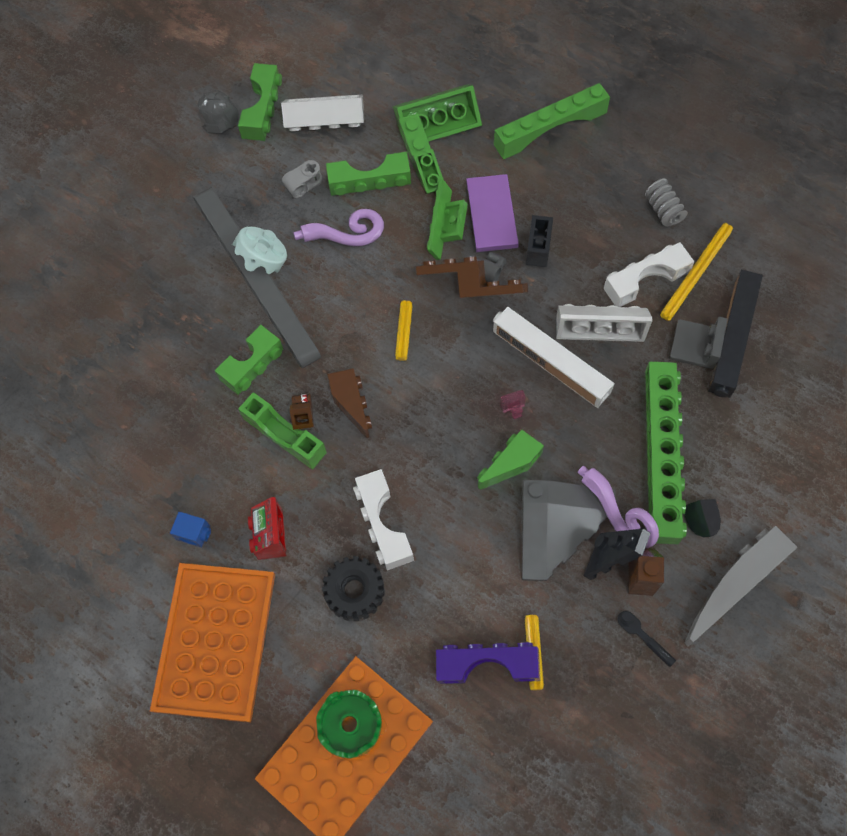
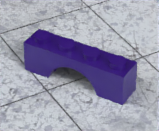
M496 643L493 644V648H483L481 644H470L468 649H458L457 645H445L443 649L436 650V681L440 684L466 683L470 672L478 665L487 662L498 663L507 668L515 682L541 681L539 649L537 646H533V643H518V647H508V644Z

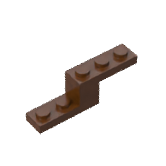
M466 257L464 262L456 263V258L445 259L443 264L436 265V260L423 261V266H416L417 275L458 272L460 298L528 292V283H521V279L507 280L508 285H500V281L486 282L484 260L477 261V257Z

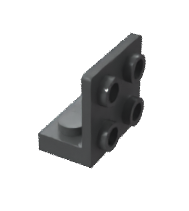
M718 317L716 323L710 326L679 319L676 325L670 359L714 369L721 356L728 318Z

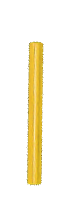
M728 223L722 224L662 310L660 316L663 319L670 321L731 234L733 230L731 225Z

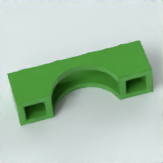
M254 63L250 80L253 91L259 94L261 98L254 106L242 110L238 127L242 139L265 141L267 133L270 132V118L274 116V102L278 100V86L282 84V75L279 74L277 65Z
M407 152L387 154L384 162L378 168L370 171L356 170L347 161L326 163L331 196L411 184Z
M254 392L238 408L246 422L313 470L327 453L322 441L307 430H293V426L281 417L268 402Z

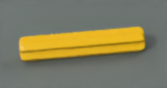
M405 300L401 301L395 352L396 360L406 361L408 356L412 302Z
M527 615L525 617L526 642L533 643V646H537L539 649L541 680L529 682L531 690H542L544 683L539 620L537 615Z

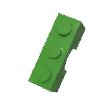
M262 325L246 339L249 349L253 352L251 358L246 361H238L230 355L215 370L219 380L237 395L247 390L251 382L258 375L263 374L272 360H276L282 353L283 347L280 339Z

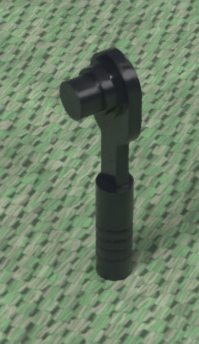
M622 611L618 615V624L627 633L636 634L646 643V646L668 667H671L677 661L656 640L641 629V622L633 613Z

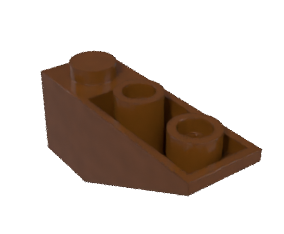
M354 368L327 374L334 404L366 438H369L368 429H372L370 416H365L363 410L367 408L365 395L360 396L359 389L363 388L360 375L355 376Z

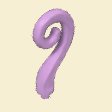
M359 209L351 214L349 227L353 232L361 235L347 234L319 223L300 226L301 230L293 232L295 240L303 238L304 242L326 239L347 246H365L376 241L381 236L384 229V221L380 214L374 210ZM363 218L371 220L373 228L365 233L367 231L366 225L358 224V220Z
M582 466L578 471L583 477L582 483L599 498L616 531L640 529V525L636 520L639 519L645 525L646 531L651 533L645 548L655 545L659 538V529L654 518L644 509L633 508L626 513L624 522L613 490L607 479L595 468L588 470L585 466Z

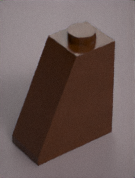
M650 547L645 548L641 557L629 562L628 594L653 596L664 583V557L655 548Z

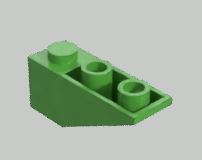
M523 430L517 435L513 434L507 441L505 450L503 452L498 451L492 459L493 464L489 468L485 467L478 475V488L482 490L528 471L542 455L544 445Z

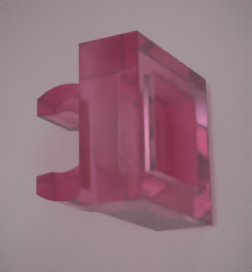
M523 390L501 396L500 406L503 413L511 411L513 419L522 417V407L525 406L526 400Z

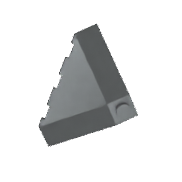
M523 480L522 580L547 581L553 575L552 571L561 562L564 564L576 553L577 550L575 548L583 540L588 541L600 529L599 525L607 518V515L599 498L587 486L548 480ZM612 489L616 500V490Z

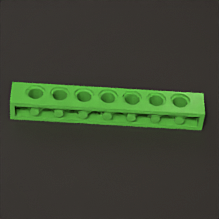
M649 362L645 371L649 514L654 518L659 529V538L656 543L678 545L683 537H686L687 526L686 523H683L682 514H685L686 502L682 500V492L685 489V479L681 477V469L684 467V456L680 455V448L683 446V434H679V426L682 425V413L678 411V405L681 404L682 398L681 392H678L681 373L677 371V363ZM659 385L666 386L668 390L661 389ZM660 406H666L669 411L662 410ZM660 427H667L670 432H664ZM661 448H667L671 454L663 453ZM661 470H668L672 476L664 475ZM662 492H669L672 495V499L665 498ZM662 514H669L673 521H666Z

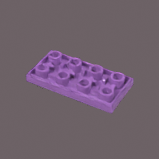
M507 174L466 178L476 252L518 248Z

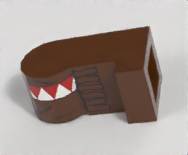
M311 394L292 396V404L289 410L293 430L314 427ZM303 419H307V420H308V421H306V422H298V421L303 420Z

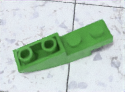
M416 113L400 118L398 122L405 139V146L426 195L436 192L439 180H443L434 151L430 148L419 114Z

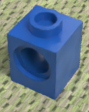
M178 512L170 534L175 540L202 548L204 541L207 542L210 537L211 528L205 519Z

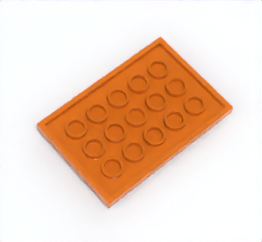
M179 563L150 712L252 722L275 580L274 572Z
M355 656L260 771L255 780L316 836H345L433 721ZM337 691H361L376 703L382 719L380 737L375 746L360 757L351 759L338 757L329 752L318 739L317 713L326 701V698ZM347 717L343 721V729L346 732L355 730L357 726L356 719Z

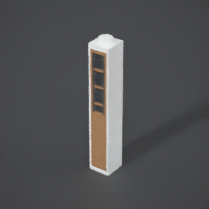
M507 307L503 312L500 311L493 319L494 333L592 405L599 408L611 394L615 383L511 308Z

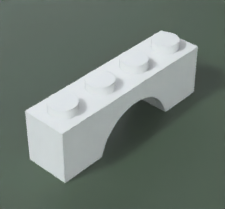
M680 242L673 246L668 245L657 254H649L638 263L633 262L624 270L609 274L605 281L604 290L614 305L621 307L636 299L639 291L638 282L644 277L658 275L672 282L688 274L692 269L694 260Z
M382 469L355 478L357 486L353 487L357 501L361 499L363 501L364 507L360 509L364 521H370L372 528L368 529L372 543L377 542L380 550L376 551V555L380 565L385 564L386 569L390 570L414 561L406 534L389 530L379 519L383 504L390 498L389 488Z

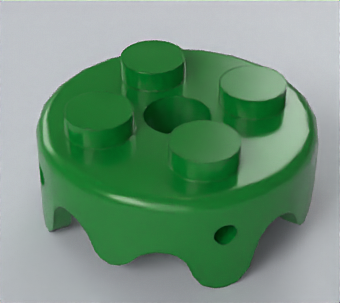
M358 690L337 691L330 694L316 717L317 736L320 743L329 752L341 758L351 759L366 754L375 746L381 734L382 719L376 703L369 696ZM347 717H353L357 721V726L352 732H346L343 729V721Z

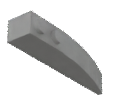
M777 526L770 531L765 528L755 537L758 542L753 547L748 543L738 552L741 557L719 580L696 616L684 642L687 646L697 640L798 548Z

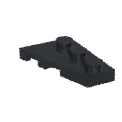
M643 528L600 533L595 540V547L584 577L593 580L597 577V573H607L611 571L612 566L615 564L624 565L641 557L651 533Z

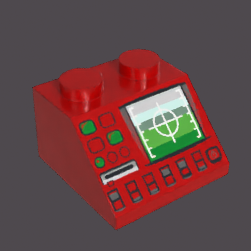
M271 497L252 507L251 516H248L249 530L253 532V539H249L250 552L254 553L258 560L286 556L283 510L276 497Z

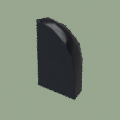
M716 499L698 500L686 505L685 518L690 529L696 535L704 538L712 537L718 533L721 518Z

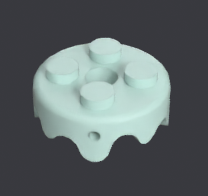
M244 227L239 231L232 243L233 246H236L235 254L244 257V265L248 271H254L257 267L262 266L265 267L267 274H271L274 271L278 273L287 258V251L284 245L270 230L258 227Z

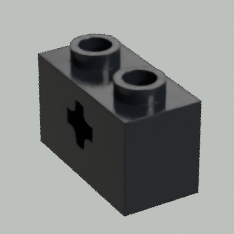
M532 215L526 265L547 267L553 217Z

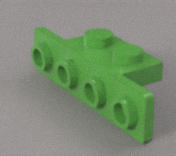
M439 180L438 189L436 190L433 219L430 224L429 241L427 242L428 252L436 260L441 259L444 242L462 239L468 205L465 200L450 202L452 190L444 180Z

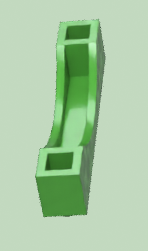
M598 83L495 129L494 146L503 160L521 152L537 137L560 124L573 120L590 121L606 114L610 96L602 85Z

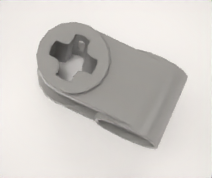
M314 160L306 161L294 170L287 172L282 178V183L294 198L302 197L306 192L319 186L322 182L320 166Z

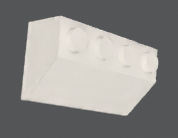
M363 94L286 99L281 103L284 128H289V131H298L304 126H309V130L321 129V125H328L329 128H340V124H348V127H358L360 123H364Z
M572 304L558 305L556 339L644 342L652 323V316L647 308H640L638 306L628 308L615 305L607 307H596L595 305L574 306Z

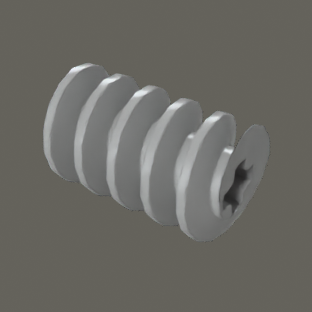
M662 178L655 181L647 189L645 196L649 200L650 205L653 206L658 218L661 219L664 226H672L684 220L688 212L683 210V204H679L680 199L675 197V191H671L672 186L667 184L668 180Z

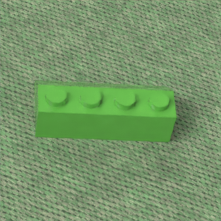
M463 85L393 106L396 122L404 143L405 139L398 121L400 118L416 113L419 114L428 142L482 126L473 85Z

